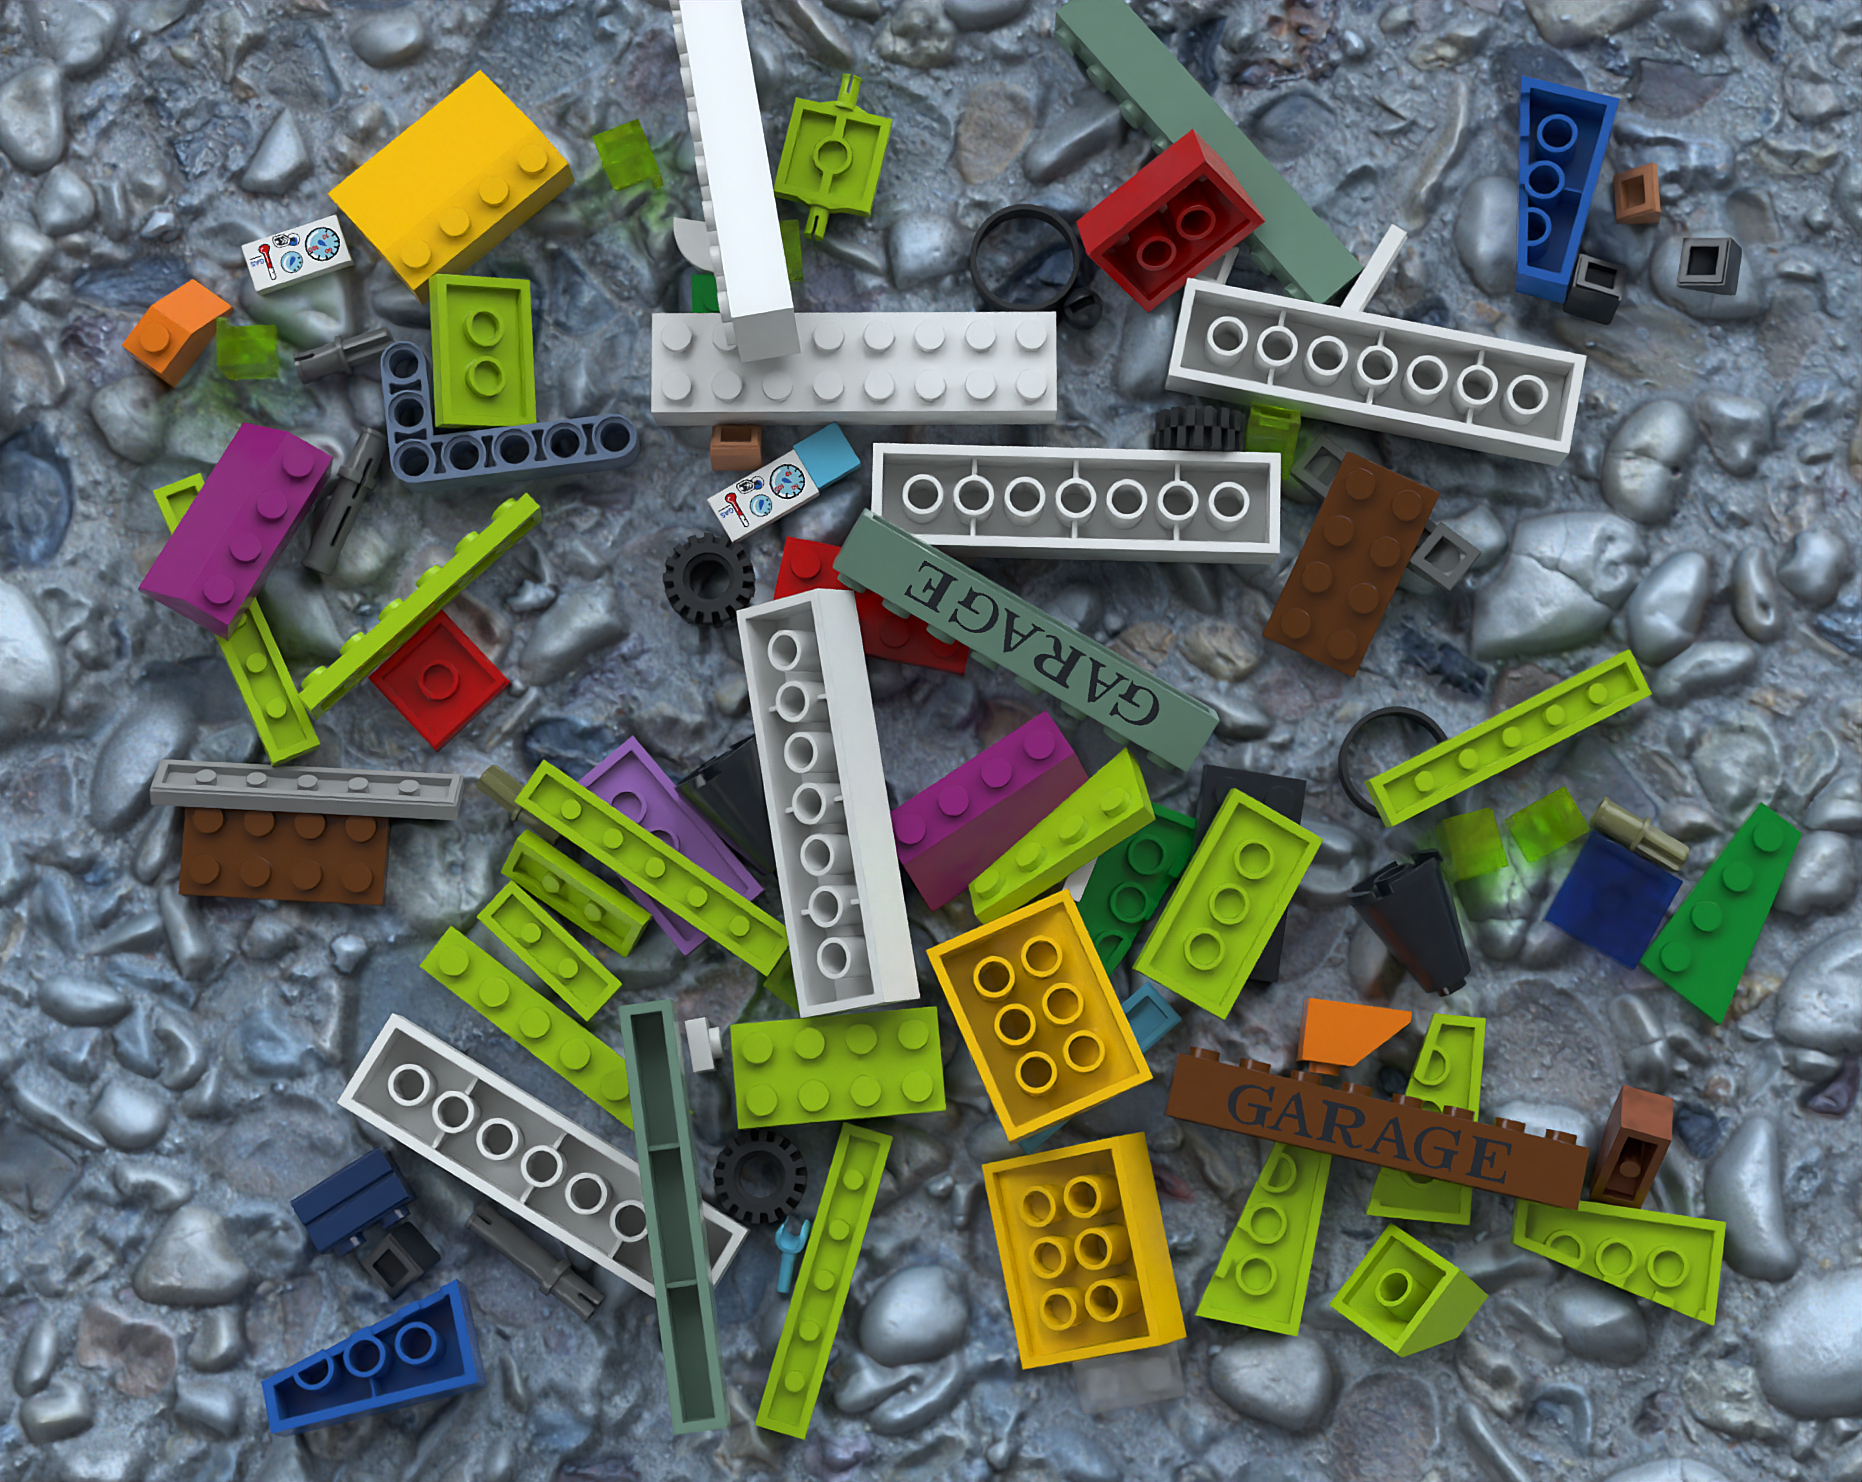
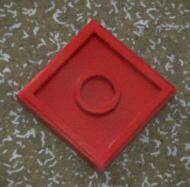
M442 609L367 677L437 753L512 685Z

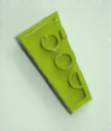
M1127 747L968 885L974 914L983 925L1013 912L1156 819L1138 759Z
M1432 1014L1404 1095L1424 1100L1422 1109L1442 1114L1444 1105L1474 1111L1473 1121L1478 1122L1486 1018ZM1380 1167L1364 1215L1470 1225L1473 1188Z
M1274 1142L1194 1315L1298 1337L1332 1155Z
M1516 1198L1511 1244L1711 1326L1715 1324L1726 1222L1579 1200L1578 1210H1565Z

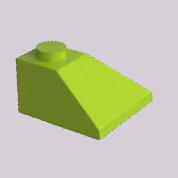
M1390 1223L1329 1305L1403 1358L1458 1338L1489 1296L1458 1267L1393 1223Z

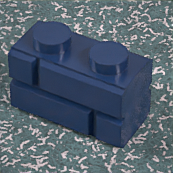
M378 1146L290 1202L318 1251L322 1255L331 1254L336 1251L339 1258L366 1243L367 1241L362 1233L378 1223L386 1230L409 1216L411 1212L407 1205L415 1201L417 1196L406 1177L402 1174L389 1149L386 1146Z

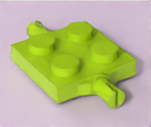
M851 74L842 75L837 101L820 103L798 97L795 99L773 192L774 197L800 202L810 208L805 231L803 232V235L809 239L813 238L817 222L815 240H824L829 213L844 212L866 218L871 217L893 127V119L868 114L856 106L863 79L856 75L853 76L849 93Z

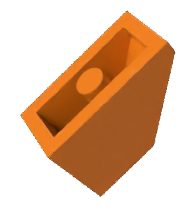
M192 279L152 304L121 346L138 363L175 388L234 311V308Z
M1308 998L1303 1003L1296 1062L1309 1063V1073L1339 1076L1340 1068L1355 1066L1411 1022L1412 1012Z

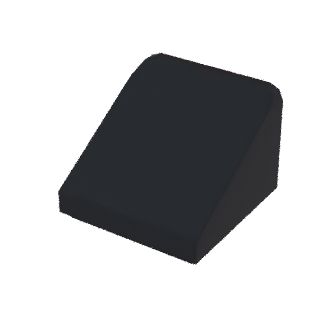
M1683 238L1676 285L1684 289L1720 295H1736L1742 258L1741 247L1732 238Z
M1579 254L1563 311L1567 314L1609 325L1621 301L1627 268Z
M407 1221L390 1232L361 1264L391 1299L396 1301L440 1261L441 1256L410 1221Z

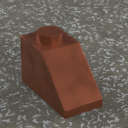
M1622 1085L1606 1123L1591 1183L1589 1199L1614 1206L1641 1209L1672 1141L1673 1098Z

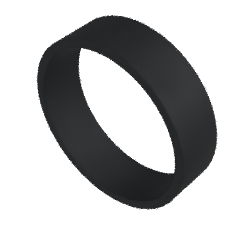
M1017 204L1005 207L988 217L975 234L970 253L972 281L980 297L998 312H1051L1064 302L1066 296L1073 290L1076 284L1080 265V250L1077 238L1068 223L1048 208L1034 204ZM1016 218L1038 219L1057 229L1067 241L1073 256V271L1067 284L1054 297L1033 305L1012 304L994 295L981 280L976 265L979 246L993 228L1005 221Z
M1391 706L1377 709L1367 714L1352 727L1341 745L1338 755V773L1341 785L1349 799L1360 810L1375 818L1381 819L1376 807L1367 802L1356 791L1348 774L1347 753L1350 742L1363 725L1374 719L1387 716L1404 717L1419 723L1432 734L1438 744L1448 739L1441 727L1432 718L1412 708ZM1424 810V811H1422V812L1416 814V815L1413 816V817H1416V816L1422 814V813L1425 812L1426 810Z

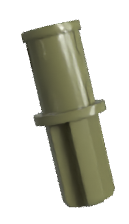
M493 764L483 772L477 784L478 789L511 813L510 820L514 823L520 820L553 847L564 838L563 835L514 802L524 788V785L498 765Z
M1606 796L1600 801L1588 822L1590 826L1598 828L1627 846L1626 852L1631 854L1635 850L1672 873H1677L1689 856V848L1650 824L1651 818L1646 817L1643 820L1612 802Z

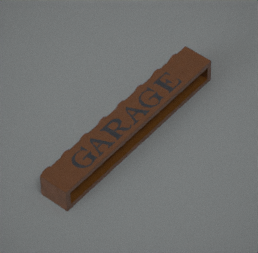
M1190 1046L1188 1055L1178 1053L1175 1057L1163 1116L1565 1210H1578L1590 1148L1576 1145L1577 1135L1552 1129H1546L1545 1137L1524 1133L1525 1123L1495 1117L1493 1126L1473 1121L1474 1111L1444 1105L1442 1114L1423 1110L1424 1100L1393 1093L1392 1102L1371 1097L1373 1088L1350 1082H1342L1341 1090L1320 1086L1322 1076L1298 1070H1291L1290 1078L1269 1074L1270 1064L1256 1060L1241 1058L1239 1067L1219 1062V1052Z

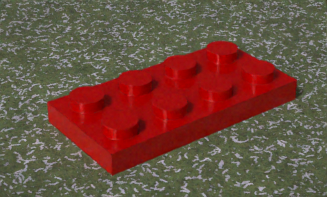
M790 536L786 537L773 601L817 588L852 590L855 595L864 656L964 676L969 646L956 639L952 645L947 644L926 630L929 623L913 614L908 619L902 618L882 605L884 597L868 588H866L864 593H859L837 579L840 572L832 567L842 547Z

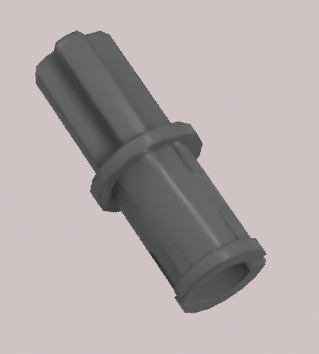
M382 327L343 340L341 335L335 336L334 342L315 349L293 354V359L295 360L297 373L305 385L343 371L351 374L353 373L354 366L381 358L384 350L395 342L390 330L387 327Z

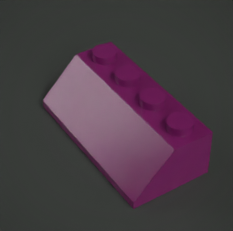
M243 422L138 587V591L228 641L330 478L333 457L288 431Z
M1047 710L890 812L898 863L931 913L968 890V885L1089 780L1077 755Z

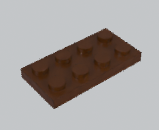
M1347 451L1262 636L1351 677H1355L1440 492Z
M186 807L178 894L196 897L385 907L392 817Z

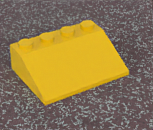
M479 70L327 194L423 306L430 300L429 277L436 273L452 275L464 273L574 183L575 179L569 163L539 128Z
M1068 888L926 950L928 960L1010 1146L1059 1125L1153 1079Z
M1144 1132L1116 1136L982 1164L1022 1369L1160 1346L1187 1337Z

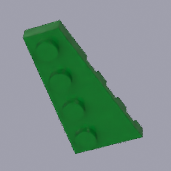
M1151 802L1156 819L1098 856L1080 902L1075 903L1108 978H1110L1131 947V942L1145 921L1150 919L1158 907V902L1174 879H1177L1190 856L1195 819L1154 802Z
M1764 803L1756 804L1635 961L1637 965L1715 1026L1721 1025L1802 833Z

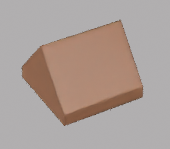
M1649 163L1613 175L1616 223H1660L1661 211L1657 164Z
M712 426L710 442L712 470L757 471L763 467L762 426Z

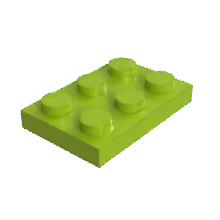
M437 273L429 277L435 427L492 429L537 423L530 280Z

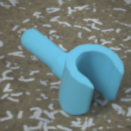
M788 1215L783 1218L775 1235V1243L782 1251L777 1291L788 1293L790 1290L794 1261L796 1260L797 1253L804 1248L811 1232V1224L806 1219L800 1235L791 1234L786 1226L789 1218Z

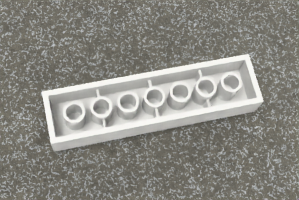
M669 0L674 20L673 27L681 63L680 70L689 111L690 131L696 154L697 174L703 197L704 217L711 246L712 266L718 289L719 309L727 346L737 345L741 363L801 353L741 0Z
M1187 278L1165 389L1559 466L1570 451L1587 356Z
M1056 312L794 313L801 353L744 363L740 361L737 345L727 346L720 313H652L651 413L656 426L830 425L835 421L838 425L1055 424L1057 413Z
M873 443L871 511L951 557L1274 565L1280 553L1281 453Z
M817 588L736 611L800 1018L840 1014L919 999L920 993L854 591Z
M392 1013L337 1103L656 1299L638 1160L403 1016ZM702 1200L713 1288L715 1290L751 1230Z

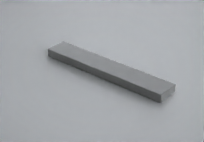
M161 759L149 791L151 805L457 820L464 793V775L287 765L272 767V765Z

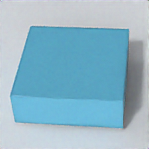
M836 421L793 446V449L819 491L862 467L860 460Z

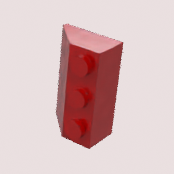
M1191 129L1076 221L1087 255L1149 313L1184 286L1187 278L1193 279L1261 226L1265 219L1224 160L1194 129Z

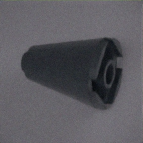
M753 733L729 746L730 750L718 757H712L676 784L677 786L674 787V790L684 803L761 876L772 872L775 878L778 879L756 735Z
M1429 848L1410 854L1415 862L1414 864L1404 863L1398 865L1394 861L1369 874L1351 888L1353 893H1348L1346 897L1354 910L1425 993L1437 992L1439 997H1444L1460 990L1467 984L1464 977L1471 972V966L1443 857L1438 849Z

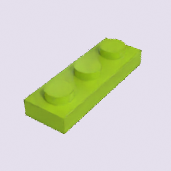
M528 829L516 839L501 870L502 874L624 958L636 947L652 917V914Z
M513 880L476 916L588 1023L624 987L607 968Z

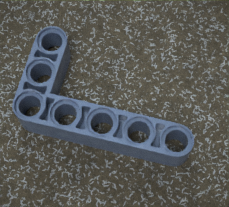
M398 341L389 345L381 356L380 368L390 463L393 472L401 483L414 493H429L623 469L636 462L641 453V441L635 425L629 418L620 414H607L440 435L439 427H435L433 371L423 351L410 341ZM414 359L419 362L416 373L411 377L398 378L395 376L396 368L402 361ZM417 407L424 410L423 418L416 426L404 427L400 425L401 416L407 409ZM618 431L630 436L628 445L621 451L612 452L604 448V442L611 433ZM564 438L579 440V449L573 456L560 458L554 454L555 447L560 440ZM525 444L530 447L529 454L523 462L510 464L505 461V454L512 445ZM466 450L479 452V460L473 468L468 470L455 468V460L461 452ZM425 456L429 458V466L423 474L409 476L405 473L406 465L413 457Z

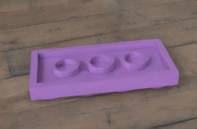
M634 736L630 737L578 781L580 785L751 903L765 892L713 829L679 798L674 790V787H676ZM615 872L686 957L691 955L710 938Z

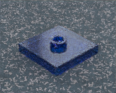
M1593 830L1586 838L1541 920L1624 968L1633 971L1683 881Z

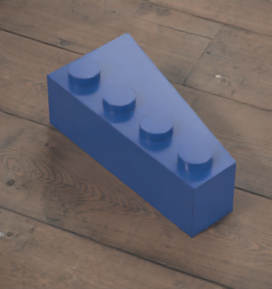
M1521 75L1518 104L1515 292L1562 304L1565 303L1616 120L1620 98Z
M456 1279L440 1287V1290L398 1309L395 1314L374 1325L366 1326L350 1334L349 1338L326 1350L322 1349L261 1381L271 1434L285 1438L486 1388L487 1382L467 1286Z

